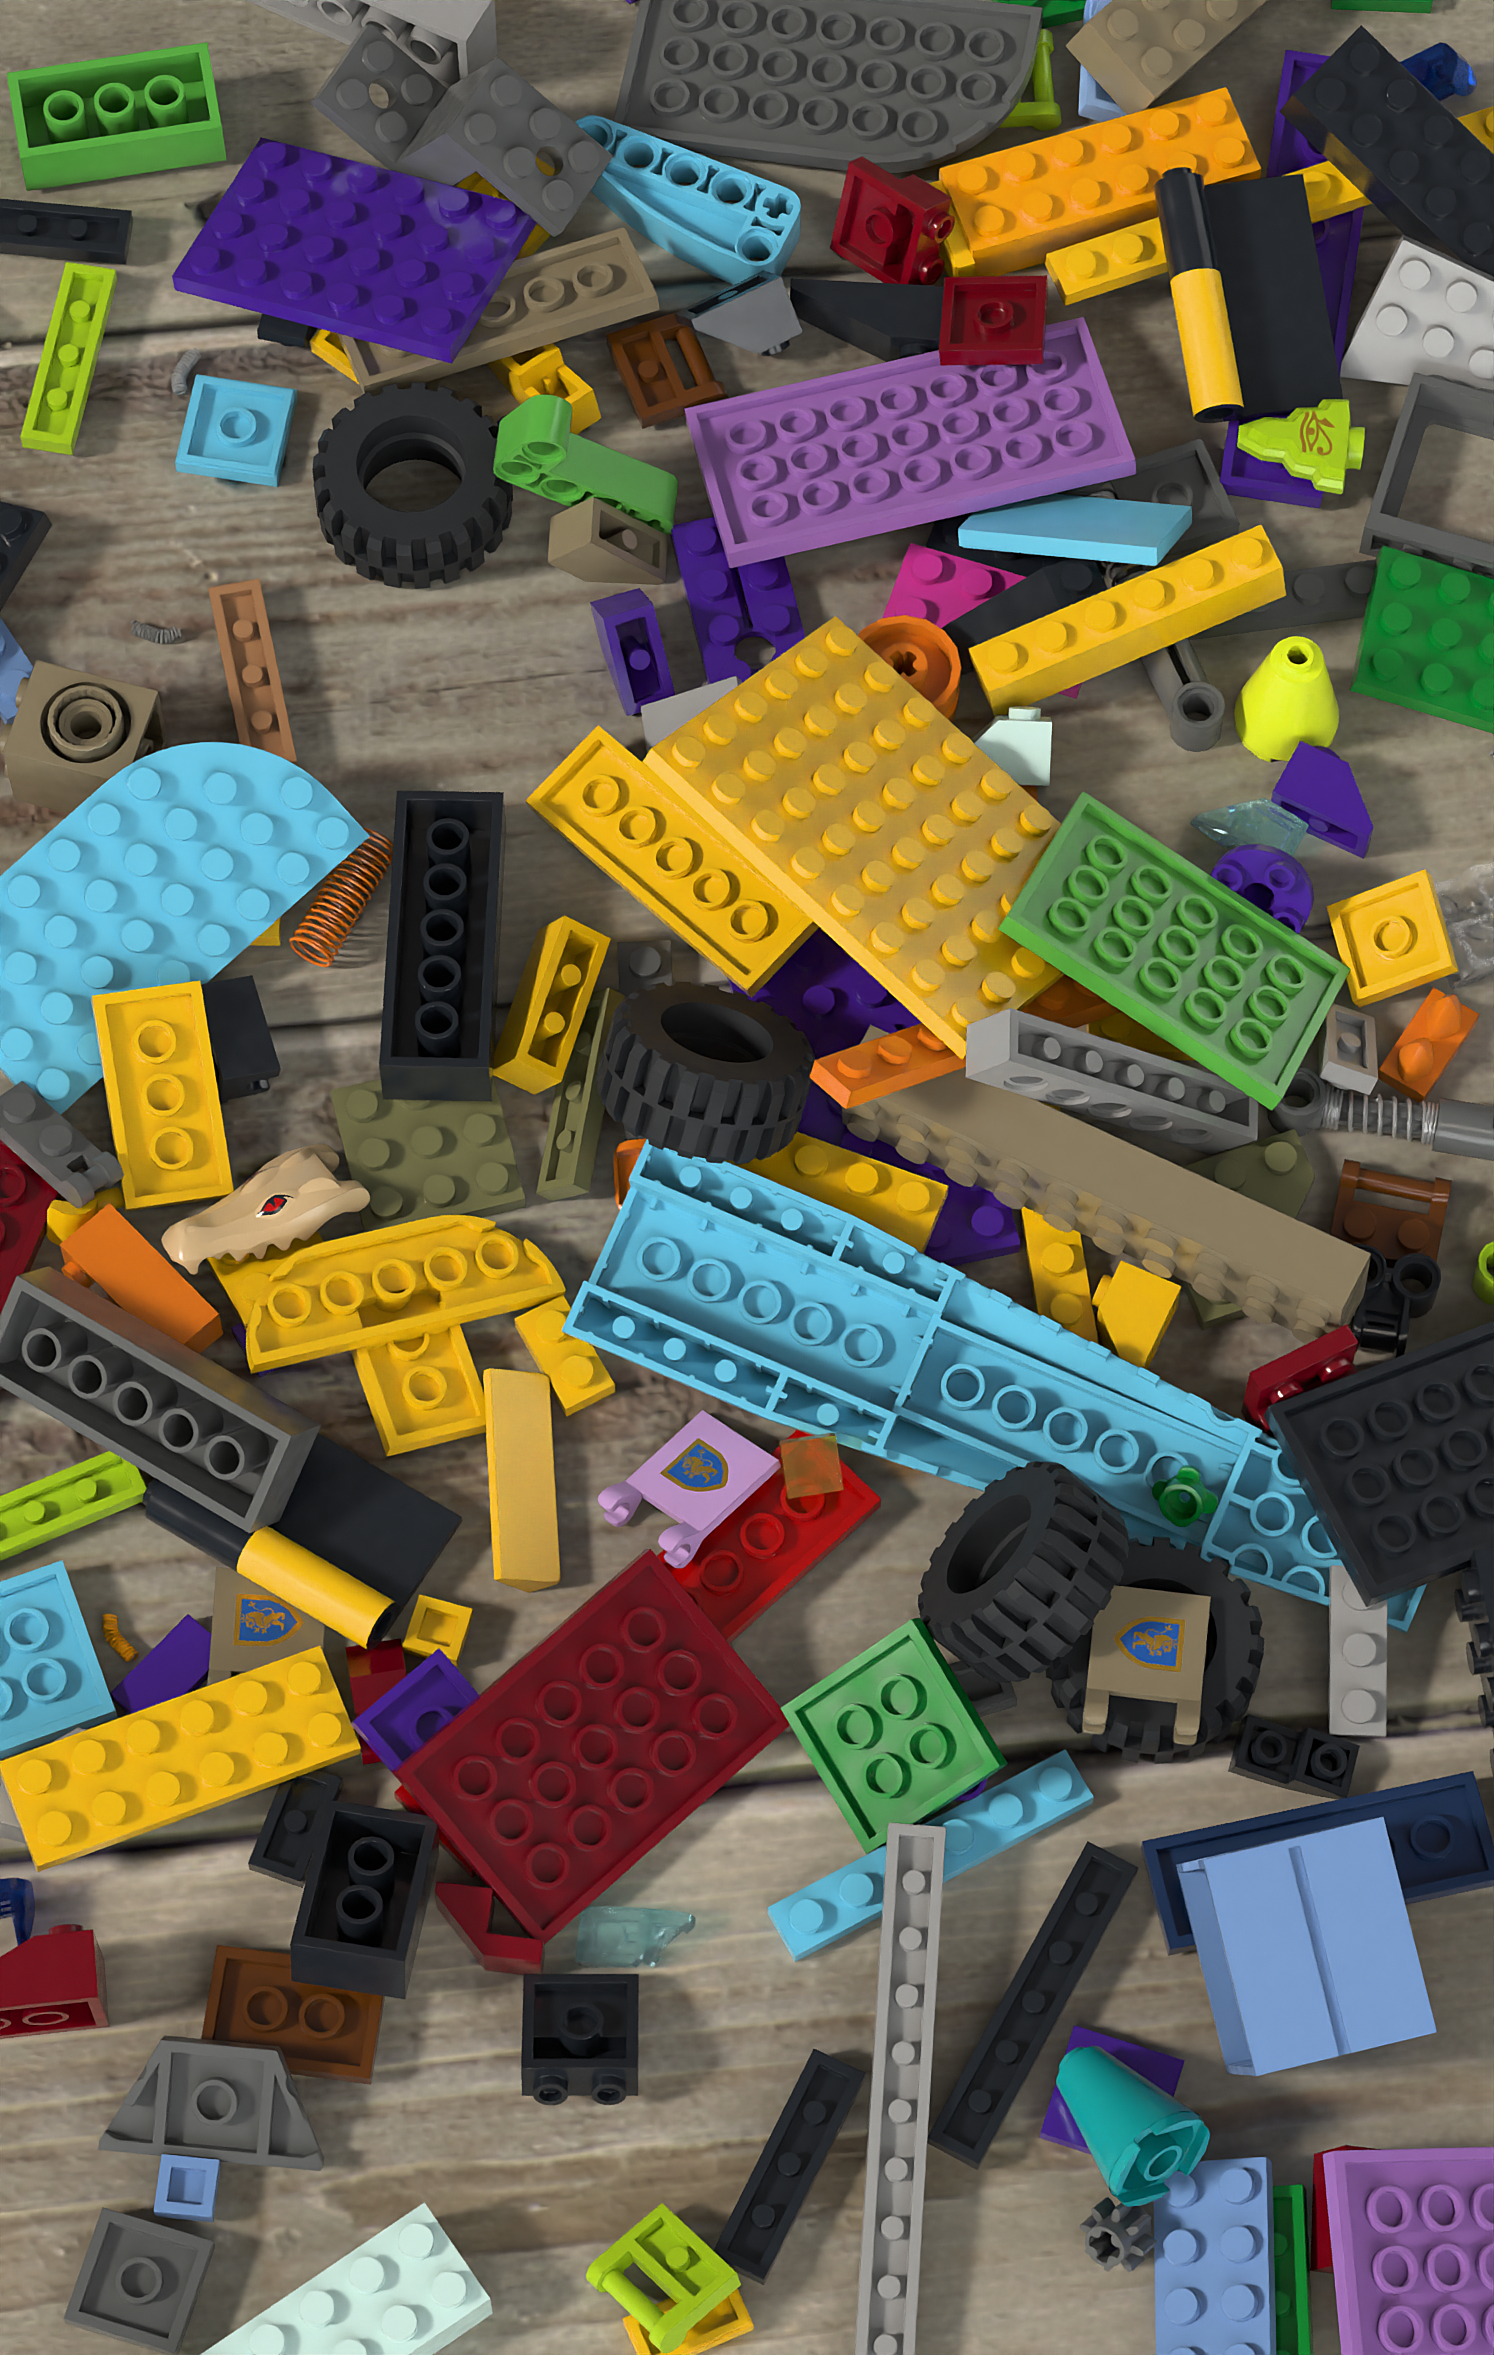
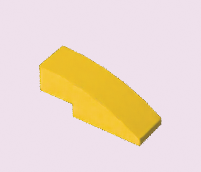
M553 343L486 363L520 405L535 395L543 394L554 395L568 401L572 405L573 410L570 432L573 434H579L602 418L593 389L564 364L560 349Z

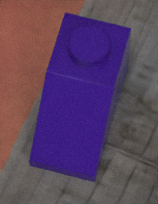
M637 588L590 602L601 649L625 714L629 716L639 713L643 705L674 696L675 691L654 606L644 592Z
M1300 741L1272 792L1268 815L1364 859L1369 849L1374 827L1349 763L1341 760L1329 748L1324 746L1313 747Z

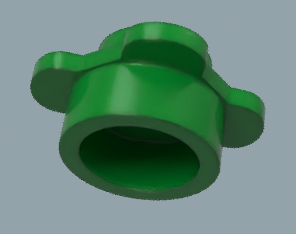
M1191 1465L1182 1466L1178 1474L1168 1480L1158 1479L1152 1487V1495L1159 1501L1162 1514L1178 1527L1189 1526L1202 1513L1211 1514L1218 1506L1217 1495L1206 1489L1200 1480V1471ZM1185 1492L1189 1494L1190 1499L1184 1500L1180 1494Z

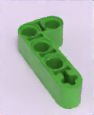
M535 395L527 399L499 422L493 466L494 474L498 478L568 507H573L595 497L666 535L671 533L675 518L678 479L667 471L571 433L570 427L573 410L572 405L565 399L554 395Z

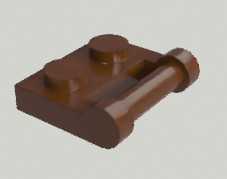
M675 313L607 334V347L642 429L685 415V408L729 399L723 383L716 381L696 335L697 330L678 323ZM672 339L678 342L696 387L684 389L664 341Z
M1344 1159L1329 1235L1351 1245L1367 1244L1375 1247L1386 1260V1267L1394 1268L1395 1263L1401 1257L1410 1253L1427 1255L1437 1263L1452 1180L1436 1177L1435 1181L1431 1182L1361 1168V1162ZM1355 1189L1430 1203L1428 1215L1353 1200Z

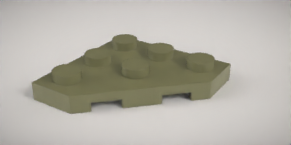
M1295 1129L1182 1166L1189 1171L1294 1219L1297 1218L1315 1180V1173ZM1181 1280L1202 1330L1246 1316L1242 1311V1307L1224 1299L1220 1301L1207 1299L1198 1294L1192 1288V1284Z

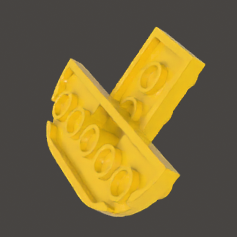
M468 1215L429 1217L319 1243L299 1251L284 1261L270 1275L269 1280L260 1291L253 1305L246 1332L247 1361L250 1372L253 1374L350 1350L386 1456L396 1455L486 1432L484 1391L460 1324L541 1305L562 1294L564 1295L566 1289L553 1264L527 1238L523 1242L510 1233L494 1227L496 1222L485 1218Z

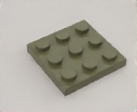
M494 1075L492 1101L383 1099L381 1079L330 1090L351 1180L359 1181L370 1195L368 1205L359 1211L364 1233L441 1215H468L482 1218L526 1208L525 1195Z

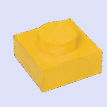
M419 1594L403 1642V1652L427 1659L440 1648L452 1664L458 1667L474 1617L473 1609Z

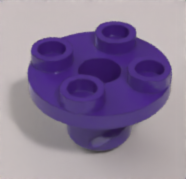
M1248 844L1236 847L1225 853L1217 861L1210 873V876L1297 934H1299L1312 911L1314 892L1307 872L1295 858L1278 848L1263 844Z

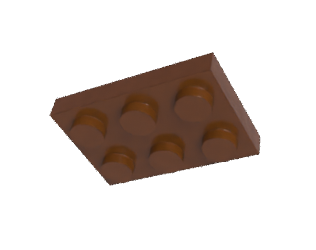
M217 1945L201 2039L280 2046L289 2071L293 2075L371 2085L385 1996L294 1982L291 1980V1954Z

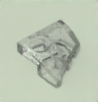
M1494 861L1469 867L1459 877L1434 883L1459 970L1446 976L1452 990L1494 974Z

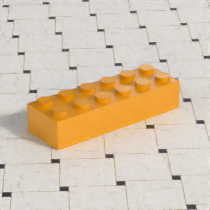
M1227 87L945 166L939 168V180L942 181L947 195L952 198L951 206L975 262L974 277L1000 276L1046 262V255L1048 253L1159 217L1153 186L1162 179V174L1170 169L1178 167L1190 168L1192 173L1203 176L1206 186L1260 179L1261 167Z

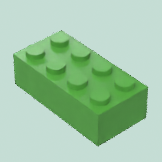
M207 42L7 73L20 161L27 191L227 160Z

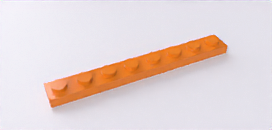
M1063 975L1021 1010V1012L1074 1029L1122 1012L1067 975ZM923 1023L816 1059L810 1078L842 1107L848 1109L966 1067V1057L963 1059L959 1058Z

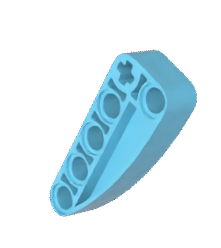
M595 115L585 116L575 122L613 155V158L592 187V193L620 219L648 240L677 258L733 285L763 270L781 276L800 237L801 204L795 192L604 117ZM638 164L646 165V167L643 168H635L632 166ZM682 182L692 183V185L682 186L678 184ZM726 200H736V201H739V202H738V203H734V204H729V203H725L724 201H726ZM755 257H759V258H764L765 260H764V261H760V262H755V261H751V260H749V259L755 258Z

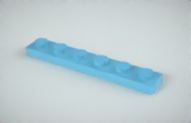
M1066 1749L924 1824L926 1826L946 1827L943 1883L1093 1803L1094 1797ZM886 1845L767 1907V1914L794 1962L882 1916Z

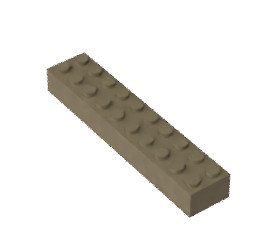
M870 1025L860 1044L890 1033ZM961 1068L848 1109L842 1107V1123L847 1125L849 1131L857 1137L870 1142L878 1139L895 1147L896 1151L903 1158L913 1163L924 1164L926 1161L944 1170L951 1180L960 1185L972 1187L975 1184L991 1191L1002 1204L1013 1209L1025 1207L1042 1215L1049 1225L1060 1231L1071 1232L1075 1230L1092 1238L1094 1244L1105 1252L1113 1255H1121L1123 1252L1142 1261L1143 1266L1157 1276L1163 1278L1175 1276L1192 1284V1288L1201 1296L1213 1301L1224 1299L1242 1307V1311L1248 1317L1259 1323L1271 1324L1274 1322L1291 1330L1293 1335L1304 1344H1308L1346 1324L1349 1325L1364 1296L1371 1253L1039 1101L966 1078V1068Z

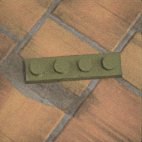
M610 987L592 992L562 1081L556 1085L536 1194L550 1201L588 1193L590 1189L605 1107L597 1090L596 1077L614 1011L625 998L624 995Z

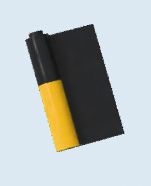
M1178 167L1164 172L1162 179L1157 181L1153 187L1194 420L1200 423H1218L1290 414L1296 408L1318 407L1323 399H1343L1303 174L1205 186L1203 176L1192 173L1190 168Z
M317 1433L280 1521L252 1533L246 1532L157 1478L151 1481L143 1496L147 1519L369 1651L379 1645L463 1521L460 1515L320 1433Z

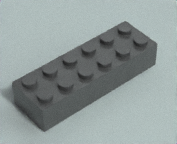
M49 1266L17 1275L0 1315V1386L248 1533L280 1521L321 1424Z

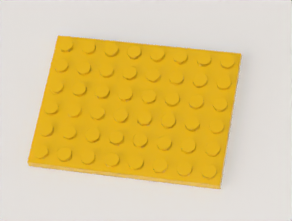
M836 616L650 749L643 760L644 764L943 1041L959 1058L963 1059L966 1057L968 1024L1009 1008L1021 1011L1065 975L1062 971L998 929L1061 823Z

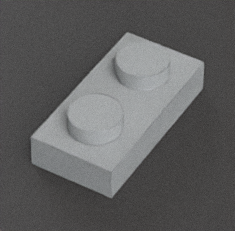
M1333 1003L1317 1032L1319 1078L1327 1080L1339 1089H1353L1370 1095L1378 1080L1375 1018Z

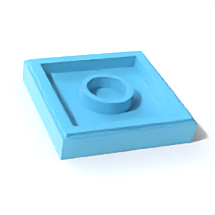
M196 374L175 460L176 471L278 487L298 401L297 389Z

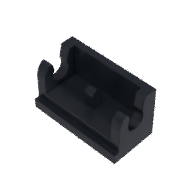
M249 975L201 984L220 1104L226 1103L230 1099L251 1096L269 1090L268 1079L279 1076L281 1068L253 976Z

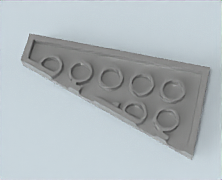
M1402 235L1343 353L1340 377L1410 385L1413 373L1416 372L1423 375H1440L1449 379L1452 383L1474 389L1486 388L1494 391V277Z

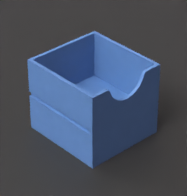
M1384 1817L1347 1823L1176 1864L1227 2074L1259 2076L1437 2032Z

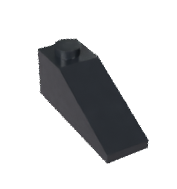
M791 278L790 300L797 318L885 362L939 350L944 286Z
M1070 558L1041 568L943 626L942 629L957 647L961 664V676L974 671L969 648L1108 590L1095 560Z

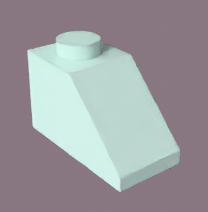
M1027 706L1009 707V715H997L971 739L980 750L1003 771L1008 773L1018 785L1049 786L1052 721L1050 717H1041V708Z

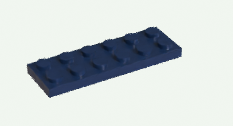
M1474 1772L1460 1773L1142 1841L1141 1851L1168 1956L1197 1950L1176 1864L1347 1823L1384 1817L1405 1905L1494 1886V1843Z

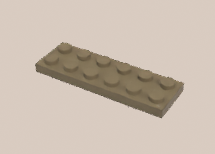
M625 227L515 260L452 364L338 333L337 335L363 394L370 392L371 396L374 397L382 394L381 387L397 384L398 389H406L411 387V382L425 383L659 310L658 295Z

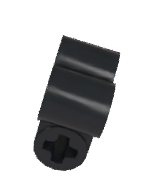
M1355 1244L1353 1246L1371 1253L1368 1275L1372 1279L1371 1282L1366 1283L1364 1296L1352 1318L1351 1331L1358 1341L1356 1352L1359 1348L1392 1353L1393 1357L1397 1358L1405 1354L1410 1318L1424 1316L1432 1309L1441 1283V1270L1431 1257L1421 1253L1407 1254L1395 1263L1393 1269H1389L1386 1267V1260L1382 1253L1375 1247L1367 1244ZM1406 1279L1418 1280L1427 1290L1421 1293L1410 1292L1403 1287L1401 1281Z

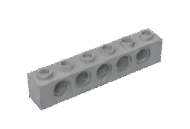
M1012 1008L967 1025L966 1078L1210 1155H1215L1257 1140L1258 1101L1249 1097L1218 1075Z

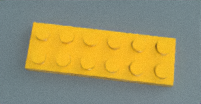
M599 725L525 800L533 812L751 998L819 928L811 918L661 778Z
M319 1645L0 1761V1775L37 1872L353 1757L360 1754L361 1747Z

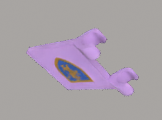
M702 1410L626 1481L604 1489L598 1497V1503L606 1510L603 1515L605 1520L616 1527L624 1526L631 1519L642 1498L679 1522L680 1524L666 1529L659 1536L658 1542L660 1547L667 1551L664 1555L665 1561L675 1568H683L692 1560L703 1539L768 1480L781 1465L778 1459Z

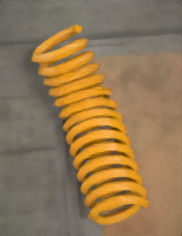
M103 1614L102 1632L105 1633L106 1642H109V1646H112V1649L117 1651V1654H120V1657L123 1660L125 1659V1662H129L134 1656L133 1660L136 1661L139 1652L135 1648L133 1649V1646L121 1635L118 1629V1617L114 1614Z

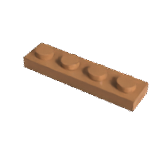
M260 579L208 588L239 744L265 750L298 766Z

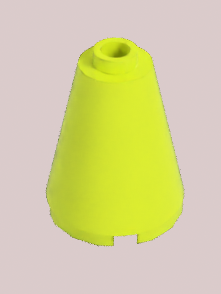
M1292 636L1278 642L1238 694L1234 709L1235 730L1243 745L1259 759L1271 762V758L1289 761L1300 741L1313 747L1324 746L1326 748L1333 741L1339 724V708L1323 653L1319 646L1308 638Z

